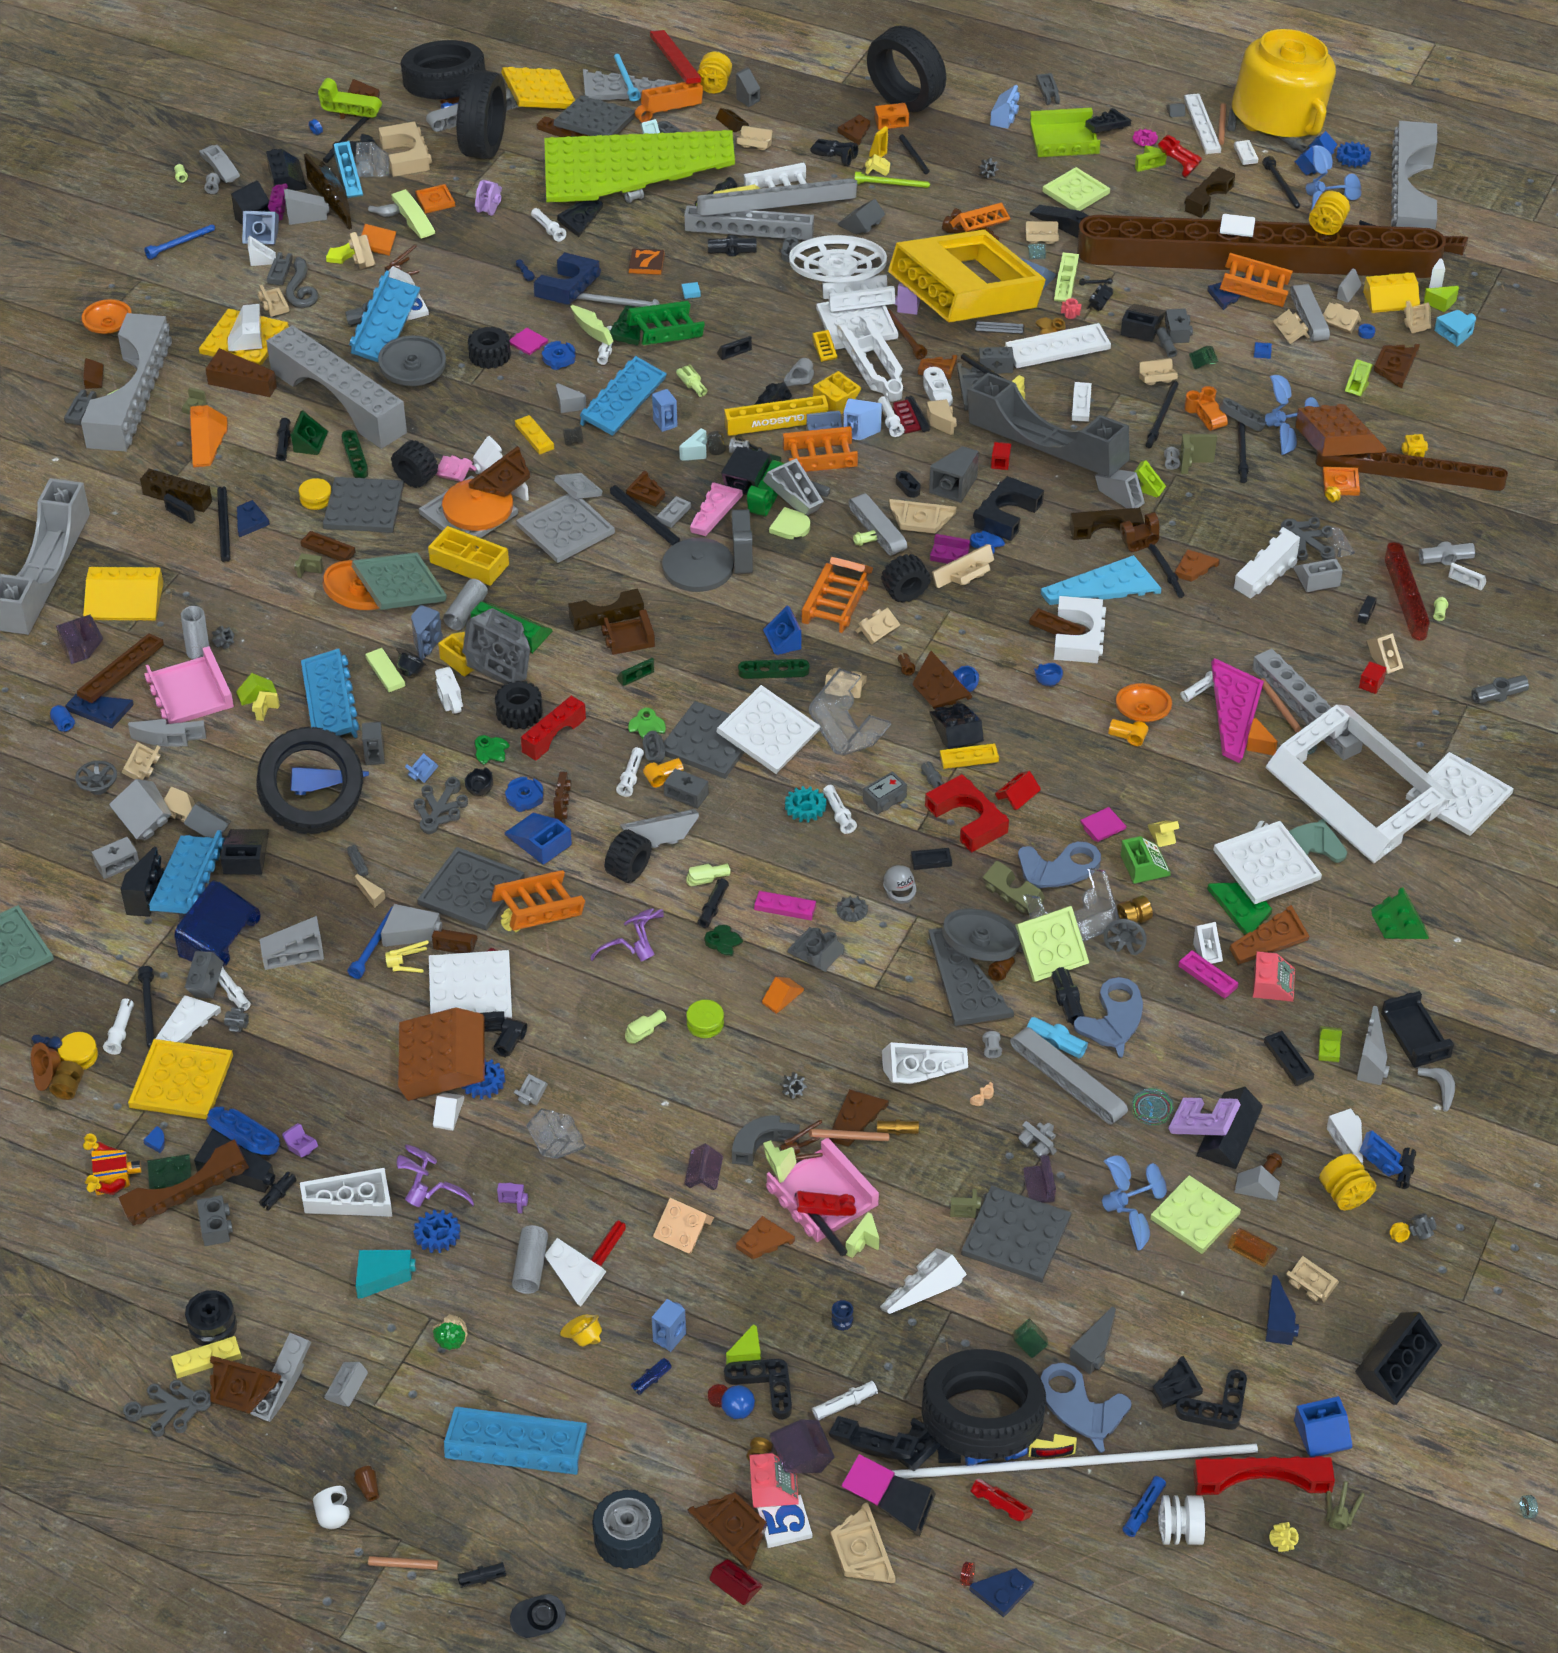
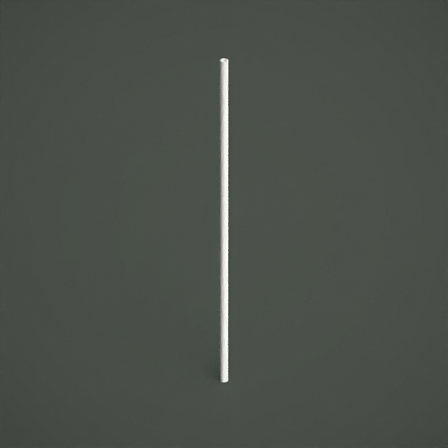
M1257 1444L987 1463L974 1466L960 1465L919 1468L915 1471L911 1469L892 1471L895 1472V1476L909 1479L1258 1453Z

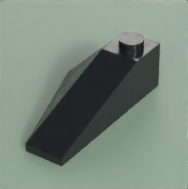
M1038 205L1030 212V215L1042 221H1057L1058 229L1076 238L1079 235L1080 222L1089 216L1079 210Z

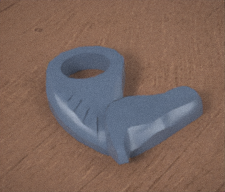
M1075 842L1069 844L1053 862L1043 860L1037 851L1030 846L1020 848L1018 858L1025 880L1040 889L1069 885L1087 879L1100 868L1101 853L1096 846L1088 842ZM1083 853L1089 855L1093 861L1089 864L1080 865L1074 863L1071 860V856Z
M1117 977L1107 980L1102 984L1099 999L1107 1016L1098 1020L1096 1018L1079 1016L1074 1021V1029L1078 1034L1092 1039L1101 1046L1114 1047L1118 1057L1122 1058L1125 1043L1135 1033L1141 1021L1143 1001L1140 990L1134 982ZM1120 989L1127 991L1131 995V999L1125 1002H1117L1112 1000L1108 994L1112 990Z

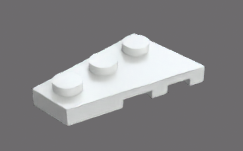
M184 995L155 1039L183 1043L192 1036V1032L198 1027L206 1025L209 1018L221 1013L220 1006Z
M558 1238L545 1254L557 1275L581 1307L606 1271Z

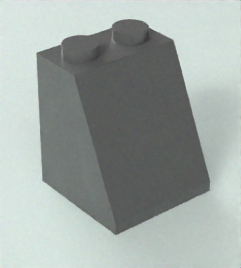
M962 446L930 466L929 493L961 503L977 479L979 451Z

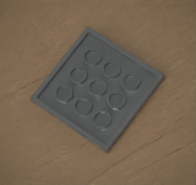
M580 96L554 119V126L589 136L617 135L636 116L635 110L629 107H621L615 103H606L600 99L595 100L588 96Z
M335 477L323 521V529L393 533L404 489V480Z
M694 701L663 742L666 757L672 759L679 758L682 763L726 779L745 752L716 732L717 727L731 714Z
M456 847L417 899L418 905L487 931L506 904L504 900L492 902L494 886L524 879L525 873Z
M991 1186L962 1248L961 1255L1042 1283L1070 1221L1071 1212Z

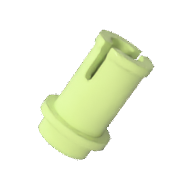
M176 165L174 167L175 179L183 183L187 180L188 175L183 165Z
M874 530L865 533L857 532L856 535H853V541L855 545L862 546L864 543L876 541L877 535L873 536V534H876Z
M1439 597L1434 601L1435 612L1433 617L1437 621L1444 620L1445 612L1449 605L1443 597Z

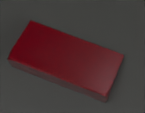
M728 1559L714 1566L710 1576L712 1583L742 1605H746L763 1586Z

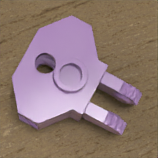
M480 181L476 191V211L479 213L482 211L487 212L490 216L494 215L497 206L501 202L500 192L502 187L490 181Z

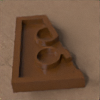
M567 772L559 773L557 789L555 791L556 797L553 799L554 817L562 823L568 817V808L565 807L569 805L570 795L567 794V791H571V780H568Z
M849 1089L832 1130L863 1132L864 1128L877 1118L879 1112L888 1107L889 1101ZM829 1138L833 1143L847 1147L855 1141L854 1139Z

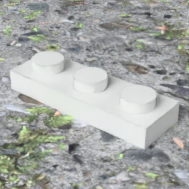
M1075 382L1072 421L1089 422L1092 383Z

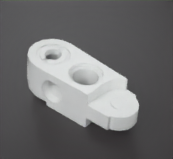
M929 367L924 370L923 387L931 401L947 399L949 406H951L953 403L952 391L942 369Z
M449 666L436 670L437 694L445 711L451 710L453 714L460 713L461 707H463L461 690L452 669Z

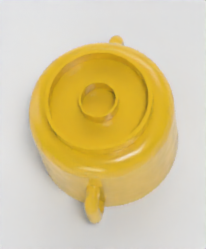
M1291 29L1271 30L1266 32L1261 38L1253 41L1245 50L1232 99V110L1235 115L1248 126L1275 136L1302 137L1320 134L1336 76L1335 63L1328 54L1325 44L1310 34Z

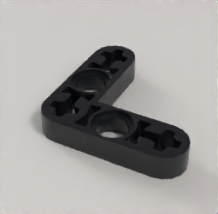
M784 1360L739 1361L728 1363L725 1366L724 1378L731 1385L769 1382L773 1416L780 1420L790 1417L792 1402L788 1365ZM753 1368H759L762 1373L755 1376L750 1371ZM775 1368H780L781 1372L776 1373ZM731 1371H736V1376H732ZM782 1385L786 1390L782 1393H777L774 1388ZM779 1400H783L784 1411H780Z
M1238 1369L1231 1370L1228 1373L1222 1405L1191 1398L1180 1399L1176 1404L1175 1413L1177 1417L1183 1421L1228 1430L1236 1429L1241 1419L1247 1383L1246 1374ZM1235 1378L1239 1379L1238 1388H1233ZM1229 1396H1236L1240 1401L1238 1403H1231L1227 1398ZM1184 1407H1188V1412L1183 1411ZM1196 1408L1198 1409V1415L1195 1414ZM1210 1410L1214 1413V1416L1207 1418L1202 1412ZM1218 1413H1221L1220 1419H1217ZM1228 1415L1233 1416L1232 1421L1228 1420Z

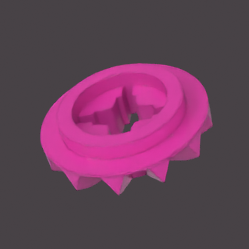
M1139 129L1133 135V141L1141 146L1154 145L1158 140L1156 132H1152L1151 129Z

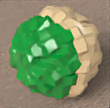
M451 1314L444 1317V1322L432 1328L435 1342L440 1347L448 1350L460 1348L465 1344L466 1337L468 1336L465 1322L460 1317L458 1318V1316Z

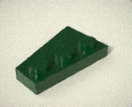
M626 305L609 331L613 340L638 346L641 328L639 325L628 326L626 323L628 309L636 307Z

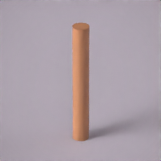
M369 1556L368 1565L438 1570L439 1561Z

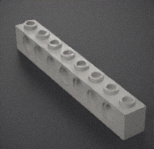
M686 206L684 215L685 231L771 238L795 237L802 240L812 239L814 233V215L749 210L699 215L697 214V206Z
M1272 648L1254 656L1252 670L1260 678H1265L1275 693L1307 725L1332 708ZM1348 727L1335 739L1331 736L1323 739L1342 760L1348 759L1362 750L1363 742L1348 730Z

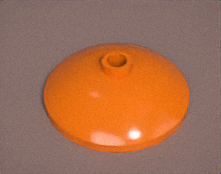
M113 299L101 300L89 305L83 311L82 323L86 329L94 333L112 334L120 330L126 314L132 313V311L122 301Z
M1138 683L1128 685L1118 692L1116 706L1129 719L1140 722H1153L1164 718L1170 713L1172 699L1160 687Z

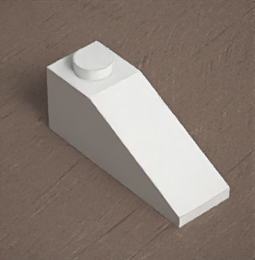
M1352 1109L1330 1115L1326 1129L1343 1155L1354 1154L1363 1165V1155L1359 1152L1362 1146V1123L1359 1116L1355 1115Z

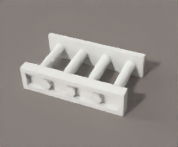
M799 163L744 174V186L755 184L759 188H770L778 184L788 186L791 185L790 182L794 181L806 184L805 163Z
M887 275L872 276L854 282L822 283L823 299H829L831 312L895 304L894 286L887 287Z

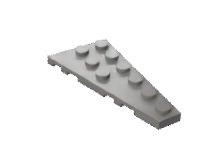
M583 69L585 96L595 100L629 99L627 95L628 88L622 74L610 73L609 75H604L601 71L589 73L588 70ZM629 75L633 86L639 90L640 94L645 89L676 84V81L661 79L649 81L646 77L635 79V76Z

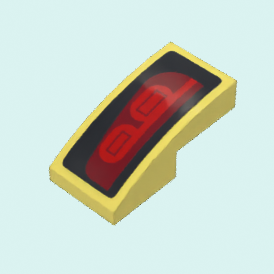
M1054 1434L1053 1442L1036 1439L1029 1446V1457L1051 1459L1075 1454L1077 1438Z

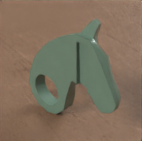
M1324 819L1289 830V833L1307 856L1310 852L1323 854L1335 863L1342 862L1347 856L1346 848L1334 832L1325 824L1326 821Z

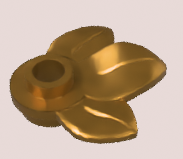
M1044 317L1035 322L1042 329L1039 335L1063 331L1066 328L1065 321L1061 318L1051 320Z

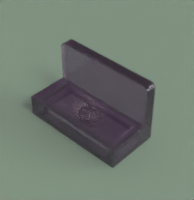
M706 1143L691 1150L684 1184L692 1188L703 1183L711 1190L717 1189L723 1156Z
M1049 1155L1040 1156V1166L1023 1168L1028 1198L1042 1203L1055 1202L1056 1187Z

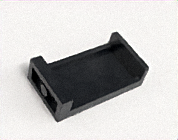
M1420 991L1410 992L1396 998H1389L1384 1001L1381 1012L1414 1068L1450 1058L1454 1047L1451 1039L1444 1040L1421 1003L1422 994Z

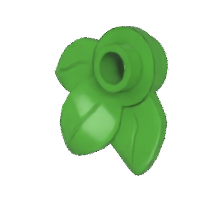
M642 708L637 716L630 720L628 729L629 732L638 731L643 739L650 731L665 734L666 726L663 719L657 717L653 709Z

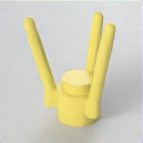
M426 940L398 950L386 952L387 967H393V972L423 973V969L403 967L400 964H404L403 956L427 950V947L421 946L429 942Z

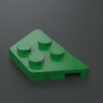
M1239 883L1208 884L1207 890L1244 936L1256 930L1272 914V908L1266 901L1254 904Z
M1404 887L1398 889L1396 896L1393 898L1387 897L1381 904L1371 909L1372 916L1385 939H1429L1428 931Z

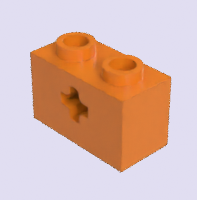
M898 103L875 106V122L878 130L885 126L888 129L908 127L909 112L906 104Z

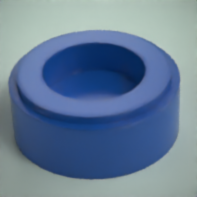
M316 119L309 122V128L315 135L323 132L321 124Z
M1362 324L1359 326L1358 335L1364 339L1373 338L1375 327L1371 324Z

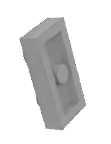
M676 496L657 515V519L662 524L672 528L691 508V502Z

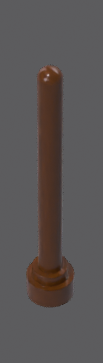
M887 309L895 327L913 348V355L917 359H923L927 355V349L923 345L917 344L893 312Z

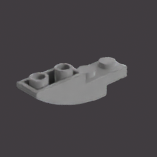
M211 145L199 151L201 157L213 167L214 172L225 183L233 182L236 178L240 177L233 163L218 145Z
M166 719L128 723L131 738L146 744L180 747L188 746L189 740L206 739L204 720L167 724Z
M289 1333L272 1372L282 1377L250 1413L251 1415L268 1422L274 1418L301 1374L305 1365L302 1362L311 1344L309 1340Z

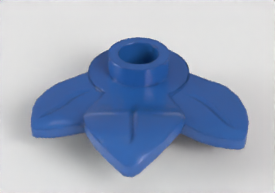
M986 531L974 533L970 536V544L974 548L978 549L989 544L993 554L995 552L994 547L1005 545L1002 538Z

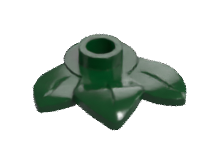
M718 925L713 931L707 932L704 936L705 945L708 948L717 949L719 953L732 956L734 954L732 947L743 943L742 937L735 932H731V927L728 925Z

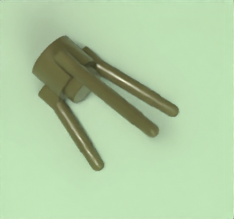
M1347 1481L1343 1483L1339 1506H1335L1333 1510L1331 1491L1326 1492V1521L1329 1522L1330 1527L1338 1530H1345L1347 1526L1351 1527L1352 1520L1365 1496L1364 1493H1360L1349 1514L1348 1509L1344 1507L1348 1486Z

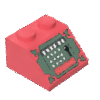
M1257 952L1254 966L1253 998L1293 1002L1295 968L1277 953Z
M773 1453L750 1455L753 1508L799 1504L796 1467Z

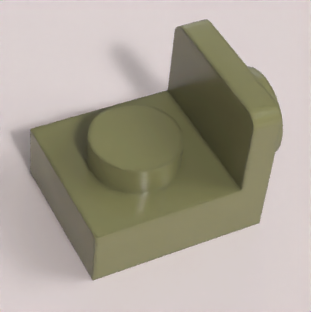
M189 388V398L182 406V413L190 414V407L205 406L207 404L205 391Z
M301 553L294 566L298 578H302L305 571L322 574L324 569L322 556Z
M972 1189V1198L951 1197L950 1217L976 1218V1209L980 1210L981 1197H977V1189Z

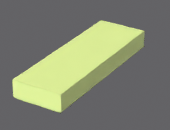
M383 648L365 654L367 661L388 692L405 687V681Z

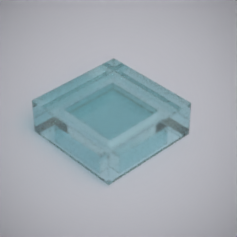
M1029 244V259L1046 258L1045 244Z

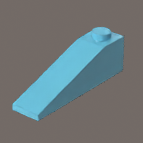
M350 142L334 144V155L347 198L363 196Z

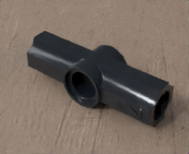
M729 235L725 239H708V253H726L732 257L739 253H757L756 238H738L735 235Z
M1059 967L1051 975L1056 988L1057 1003L1059 1006H1062L1067 1023L1074 1025L1077 1017L1084 1016L1080 1004L1079 990L1077 985L1073 984L1069 970Z

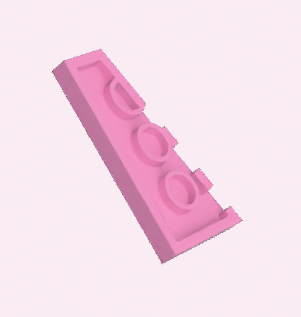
M712 483L711 491H708L706 494V500L702 502L701 510L696 514L690 526L691 532L706 536L743 496L742 490Z

